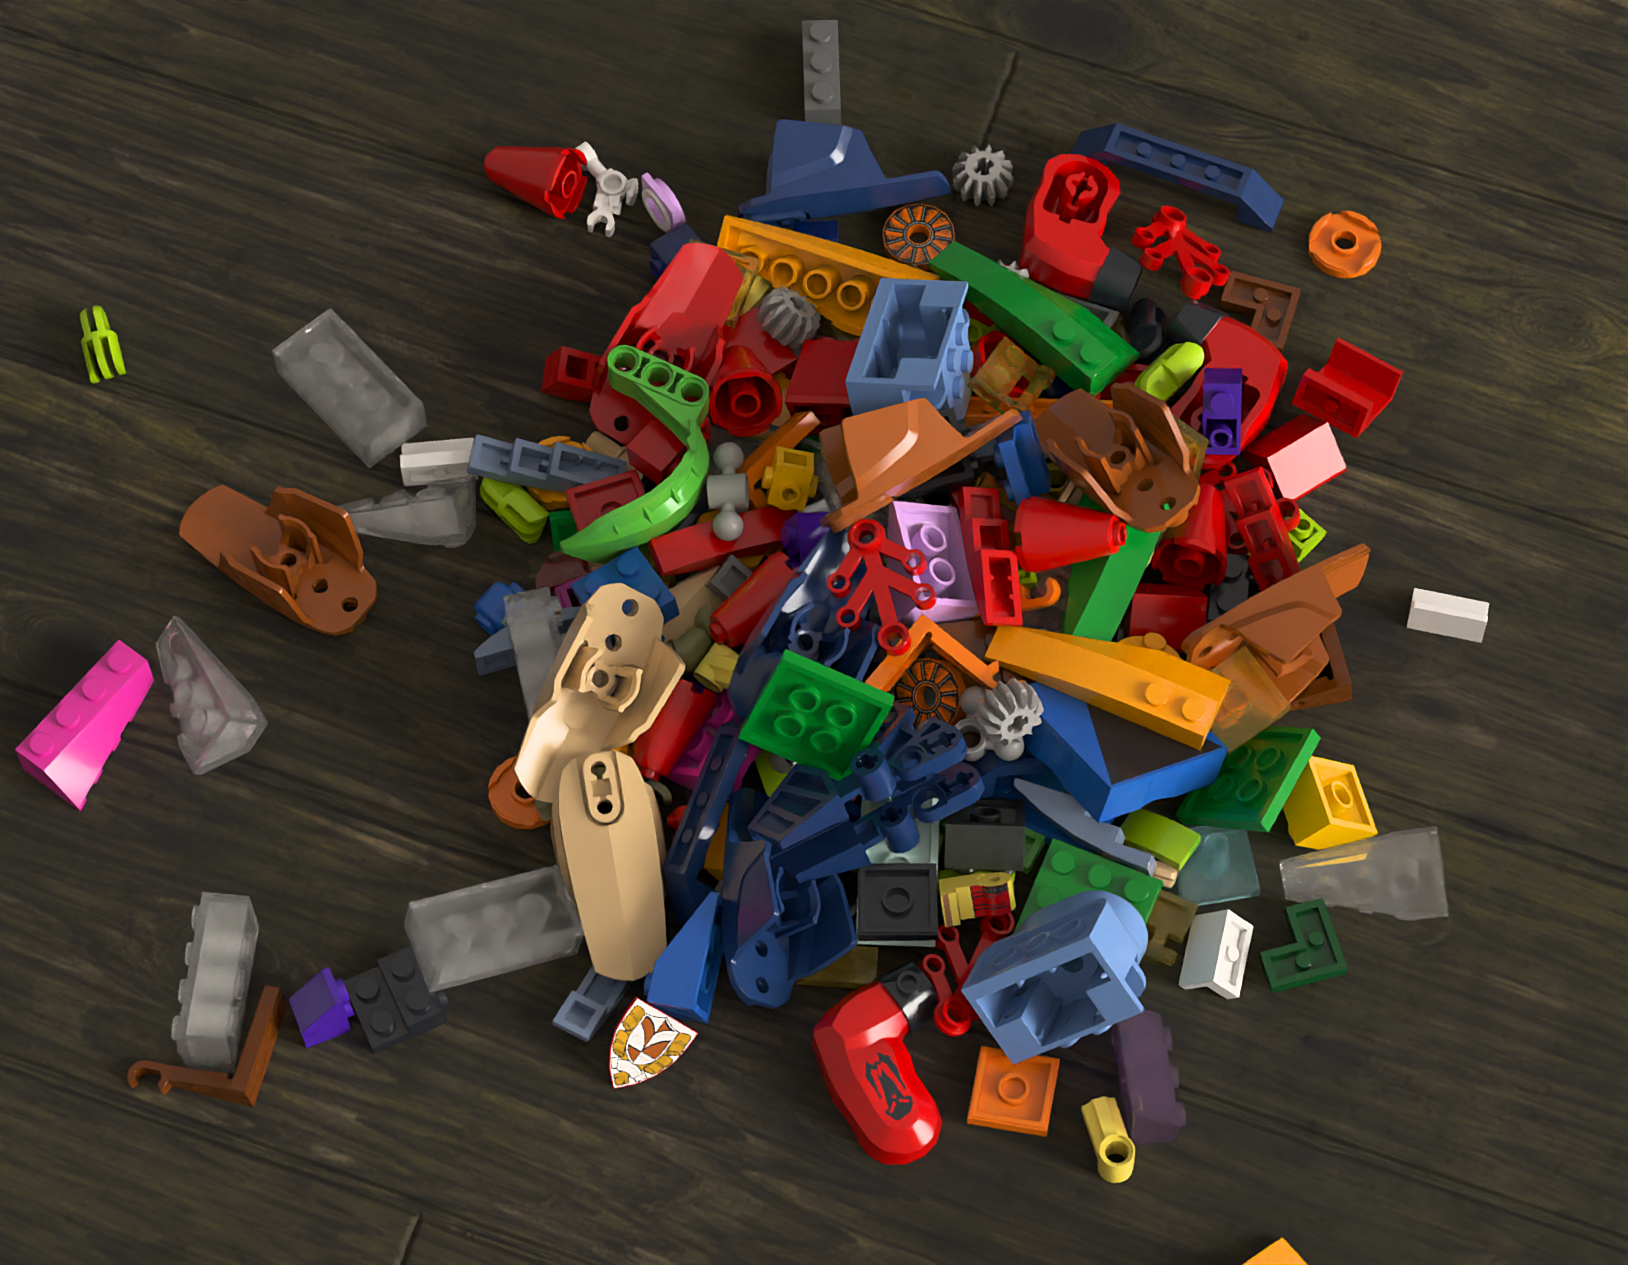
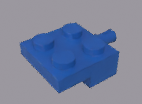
M1030 410L1019 412L1022 420L995 437L997 444L993 445L998 467L1005 466L1008 479L1004 480L1007 497L1010 502L1016 501L1017 507H1019L1021 500L1024 498L1050 492L1051 488L1050 472Z
M636 546L571 584L574 595L582 605L586 603L601 585L619 582L654 599L664 617L663 624L680 615L675 597ZM629 600L624 601L622 605V611L625 615L632 611V603ZM615 634L609 635L605 640L611 649L616 643ZM661 635V641L664 642L665 637Z

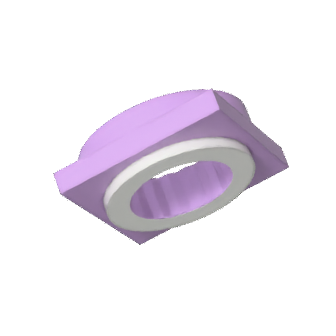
M647 172L641 176L644 206L659 228L676 242L680 239V228L685 225L683 210L671 189L661 179L656 178L653 180Z

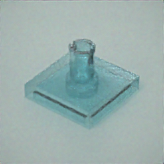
M1207 826L1189 828L1201 835V842L1182 869L1177 871L1176 881L1183 908L1260 896L1261 888L1247 830Z

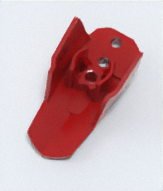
M703 243L684 244L643 300L630 309L602 356L591 382L594 392L589 414L597 430L627 446L651 420H658L637 400L616 391L609 384L607 358L610 351L617 346L628 345L701 377L710 387L722 363V348L725 344L723 326L744 280L738 266L724 250ZM623 366L617 370L625 372L632 368ZM660 381L651 383V385L655 387H662L666 385L664 382ZM692 396L687 397L684 400L688 402H696L700 399ZM625 416L628 426L625 431H618L614 426L616 418Z

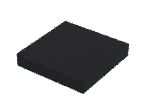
M874 863L857 868L858 941H938L937 863Z

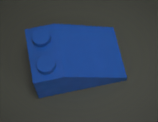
M717 892L709 893L657 959L653 973L648 972L646 976L644 995L648 996L647 1002L673 1018L708 1024L724 952L722 905L724 898Z

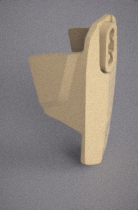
M623 583L601 585L586 603L582 605L567 631L540 692L513 767L519 783L535 800L553 803L558 798L561 772L573 758L608 752L620 746L633 743L640 734L651 727L685 670V664L681 657L670 646L661 641L664 617L656 601ZM629 600L632 603V611L625 615L622 611V605L624 601ZM615 634V646L612 649H607L605 646L606 638L609 635ZM599 764L591 768L592 774H594Z
M617 750L575 757L561 772L559 795L553 801L550 832L562 893L571 903L572 910L580 918L594 972L613 980L637 981L646 977L648 972L653 973L655 962L667 948L664 904L667 890L662 874V868L667 857L661 811L652 786L644 782L637 765L631 757ZM601 764L605 766L606 771L602 775L603 779H597V776L592 774L591 768L594 765ZM602 802H608L612 805V810L608 814H601L597 809L598 805Z

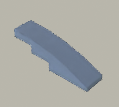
M476 434L473 439L466 473L521 486L565 492V490L624 473L626 472L627 462L559 442H555L551 448L516 438L513 444Z
M1018 778L1015 779L1013 786L1018 794L1047 822L1079 845L1103 858L1153 876L1157 865L1153 855L1123 845L1125 835L1120 827L1104 822L1098 823L1095 819H1092V816L1071 795Z

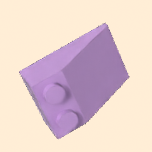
M899 501L891 502L889 504L888 539L909 550H920L927 561V568L922 574L911 576L906 573L901 562L887 557V568L919 584L927 583L931 585L937 597L936 603L931 609L920 610L914 605L911 598L889 588L898 622L911 627L921 614L925 615L935 624L969 621L979 612L969 575L961 524L956 507ZM913 558L908 562V565L915 567L919 565L921 560ZM923 592L917 599L925 601L931 594Z

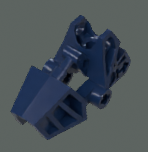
M894 701L889 713H897L896 717L892 721L880 726L869 745V749L860 751L852 758L850 763L852 773L837 781L830 778L826 770L795 763L747 827L752 841L766 840L770 842V863L776 868L782 867L783 872L798 883L872 865L866 850L884 840L887 848L893 853L910 851L918 844L920 839L919 831L913 819L918 818L924 823L939 821L978 801L985 790L978 770L961 761L966 756L968 750L961 731L940 719L932 717L917 732L913 727L916 716L912 707ZM858 794L861 795L863 801H881L889 796L892 798L891 802L885 803L853 823L850 822L849 815L843 805ZM932 798L939 799L934 806L921 808L925 801Z

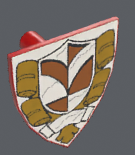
M636 996L615 1027L609 1046L608 1068L613 1089L635 1085L658 1075L683 1054L698 1032Z

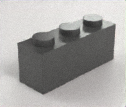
M838 20L802 21L805 122L841 125Z

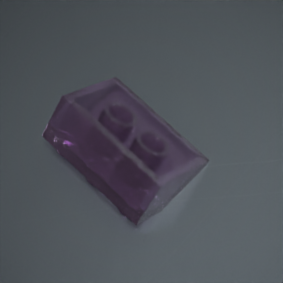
M1144 1009L1138 1015L1113 1024L1111 1032L1128 1138L1131 1139L1134 1145L1178 1140L1180 1126L1186 1125L1183 1102H1176L1174 1088H1179L1176 1064H1169L1167 1051L1173 1050L1170 1027H1163L1160 1013Z

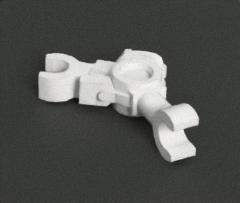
M585 141L575 149L584 153L588 166L582 165V169L588 170L596 178V186L598 188L593 204V212L587 219L588 232H593L594 226L597 223L604 222L607 224L605 229L606 237H611L615 231L613 214L620 215L621 201L625 196L626 204L634 205L638 194V180L636 178L627 180L621 172L615 171L612 168L607 170L598 160L592 147Z

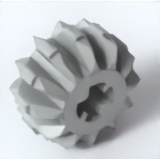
M974 145L971 149V154L961 152L959 162L953 166V187L956 192H961L963 202L973 198L976 207L980 205L981 201H986L992 207L995 203V198L1004 200L1007 196V190L1013 186V166L1011 161L1005 160L1003 150L993 154L990 145L985 148V151H979Z
M783 286L779 289H773L770 294L764 297L756 317L763 324L762 330L768 332L771 335V339H777L782 346L788 344L794 349L803 346L805 340H812L817 333L816 330L819 328V321L821 320L820 314L815 311L816 306L806 300V296L802 297L795 289L790 291Z
M1015 678L1010 679L1006 684L998 681L996 688L993 690L985 689L986 697L976 701L978 709L974 715L981 731L993 743L1000 742L1004 747L1012 740L1020 743L1022 736L1026 734L1033 735L1032 727L1042 723L1040 718L1044 711L1042 702L1033 687L1028 685L1026 681L1019 682Z

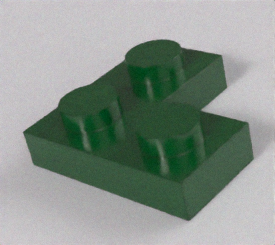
M1323 898L1285 907L1284 915L1294 943L1266 950L1259 954V961L1270 993L1346 974L1348 967Z

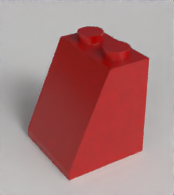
M821 337L817 340L804 341L784 402L791 416L797 412L812 411L820 421L806 436H819L822 430L841 425L843 419L853 416L845 381L860 338H856L853 341H843L830 337Z

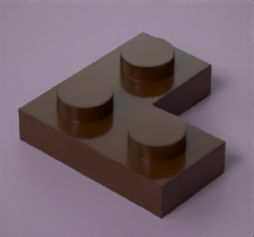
M1230 270V275L1221 298L1220 308L1253 316L1251 327L1270 341L1282 354L1300 298L1301 288Z

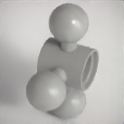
M725 442L720 444L714 452V463L722 471V474L708 475L707 497L709 509H718L719 512L713 520L715 535L721 540L732 541L738 538L743 531V521L738 513L748 511L749 481L747 473L735 474V471L741 467L744 461L742 449L733 442Z
M979 686L969 687L963 692L960 699L961 708L967 714V717L959 721L954 727L958 728L962 735L966 732H976L981 736V740L977 746L968 748L967 754L963 759L967 761L978 760L986 754L988 749L994 750L996 755L1002 760L1012 761L1019 758L1025 746L1023 737L1020 743L1012 740L1004 747L1000 742L993 743L981 731L974 713L978 709L976 701L986 697V690ZM930 719L921 722L916 731L918 732Z

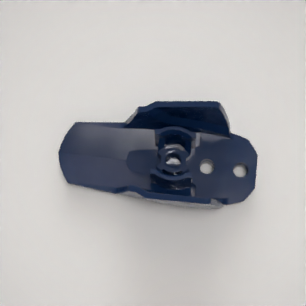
M781 119L776 123L773 150L769 157L765 195L751 198L738 205L736 217L784 228L797 226L804 222L901 206L951 193L947 179L938 170L886 178L860 129L843 125Z
M832 530L827 531L770 604L740 652L729 683L727 696L733 713L740 716L743 721L748 716L785 649L862 681L879 645L878 632L880 626L875 622L864 620L875 597L874 592L860 613L861 625L856 631L851 632L847 627L841 630L836 620V614L841 607L846 606L866 574L865 559L862 560L850 578L852 590L848 596L836 598L831 595L827 587L828 577L837 571L851 549L847 541V532L838 531L833 533ZM839 580L834 583L833 588L841 589L845 586L846 582ZM851 614L846 615L842 622L851 623L855 616Z
M741 788L730 795L726 828L722 895L724 898L722 904L724 953L730 983L739 998L748 1006L759 1004L772 1010L789 1001L792 986L796 980L815 974L857 945V936L844 885L837 874L798 883L785 874L782 867L776 868L770 863V842L766 840L752 841L747 827L770 797L752 788Z

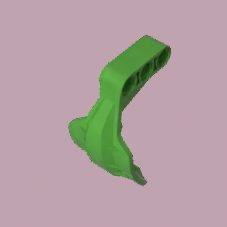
M628 345L617 346L608 355L609 384L616 391L637 400L676 435L687 447V452L673 473L652 491L629 504L605 514L575 535L560 542V551L562 553L599 564H606L635 546L643 554L650 550L648 542L651 539L677 531L699 501L706 486L709 473V453L706 441L700 430L709 411L708 384L704 379ZM623 366L632 368L625 372L617 370ZM660 381L664 382L666 385L662 387L652 386L651 383ZM693 396L699 398L700 400L696 402H688L684 399Z

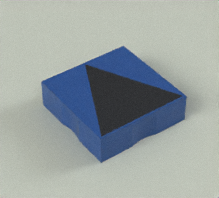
M1039 682L1028 684L1037 693L1044 711L1040 715L1042 723L1032 727L1033 735L1026 734L1022 736L1025 747L1056 774L1064 788L1098 823L1138 810L1154 800L1175 797L1215 783L1228 748L1210 730L1201 750H1197Z

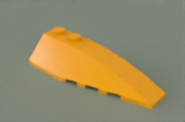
M729 215L724 216L717 247L724 250L737 265L753 275L758 274L772 283V287L775 289H779L781 286L786 287L790 291L795 289L802 297L806 296V300L816 306V312L832 321V325L861 337L880 278L940 280L941 278L938 275L836 242Z
M998 626L984 656V659L989 662L998 660L1001 667L1197 750H1201L1231 682L1227 678L1160 650L1026 627Z

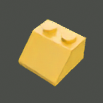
M1311 756L1294 789L1283 805L1288 822V832L1295 845L1322 850L1370 838L1378 834L1354 765Z

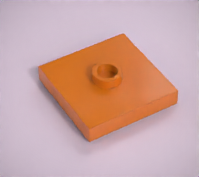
M981 1046L967 1124L1047 1137L1060 1059L1036 1055L1013 1065L1002 1049Z

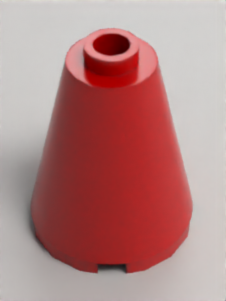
M497 146L485 157L484 170L490 181L553 218L565 219L563 215L566 212L572 214L583 198L587 177L582 175V165L588 166L584 153L572 147Z
M744 345L730 346L722 352V363L710 387L708 408L710 416L717 426L719 425L727 430L728 434L736 437H751L764 433L770 428V424L775 418H779L782 413L783 396L781 388L749 347Z
M1210 484L1199 485L1201 489L1197 505H1193L1188 510L1187 519L1179 526L1167 527L1156 544L1157 546L1151 559L1152 568L1155 571L1157 567L1163 573L1162 579L1168 584L1195 586L1199 590H1204L1205 585L1215 582L1214 587L1220 585L1226 576L1224 495L1215 486Z
M1040 496L1024 498L1017 509L1014 533H1021L1022 546H1015L1019 564L1025 572L1038 573L1116 554L1120 547L1126 543V525L1120 521L1118 516L1111 513Z
M778 551L770 555L710 615L711 624L708 625V631L719 646L724 644L729 648H733L747 642L750 634L770 604L798 569L796 567L790 570L784 563L790 559L786 554Z
M679 679L651 727L640 734L634 741L632 759L642 777L658 782L660 776H669L716 705L718 696L705 688L702 693L697 692V688L693 686V683Z

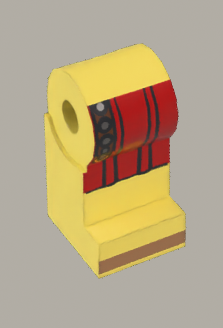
M977 873L939 879L945 927L961 925L960 920L1007 914L1016 907L1012 877L1008 873Z

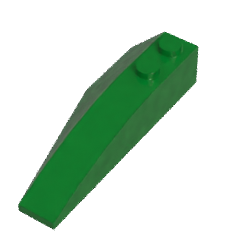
M953 241L928 263V267L945 281H967L968 290L965 298L1074 391L1081 388L1095 397L1140 358L1138 351L1085 307L956 241Z
M1083 492L1078 506L1105 512ZM1166 503L1164 505L1165 510H1169L1170 508ZM1126 525V543L1120 547L1118 553L1072 564L1071 575L1066 583L1065 593L1068 594L1067 610L1063 613L1062 634L1111 642L1144 573L1160 532L1145 533Z

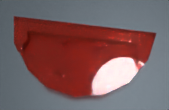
M560 550L550 554L535 577L537 597L552 593L554 588L586 575L605 564L562 553Z

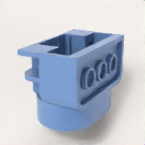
M880 278L845 381L853 416L919 398H926L937 411L954 407L957 420L964 419L972 394L970 373L973 369V352L970 350L968 341L969 315L962 308L968 290L967 281Z
M1100 890L1077 893L1035 911L1025 919L1018 933L1001 939L985 949L978 957L961 988V992L1013 1065L1058 1046L1067 1048L1090 1033L1099 1035L1109 1029L1111 1025L1143 1012L1144 1007L1138 1000V997L1141 996L1145 989L1146 978L1138 965L1148 943L1145 922L1139 912L1128 901L1118 895Z

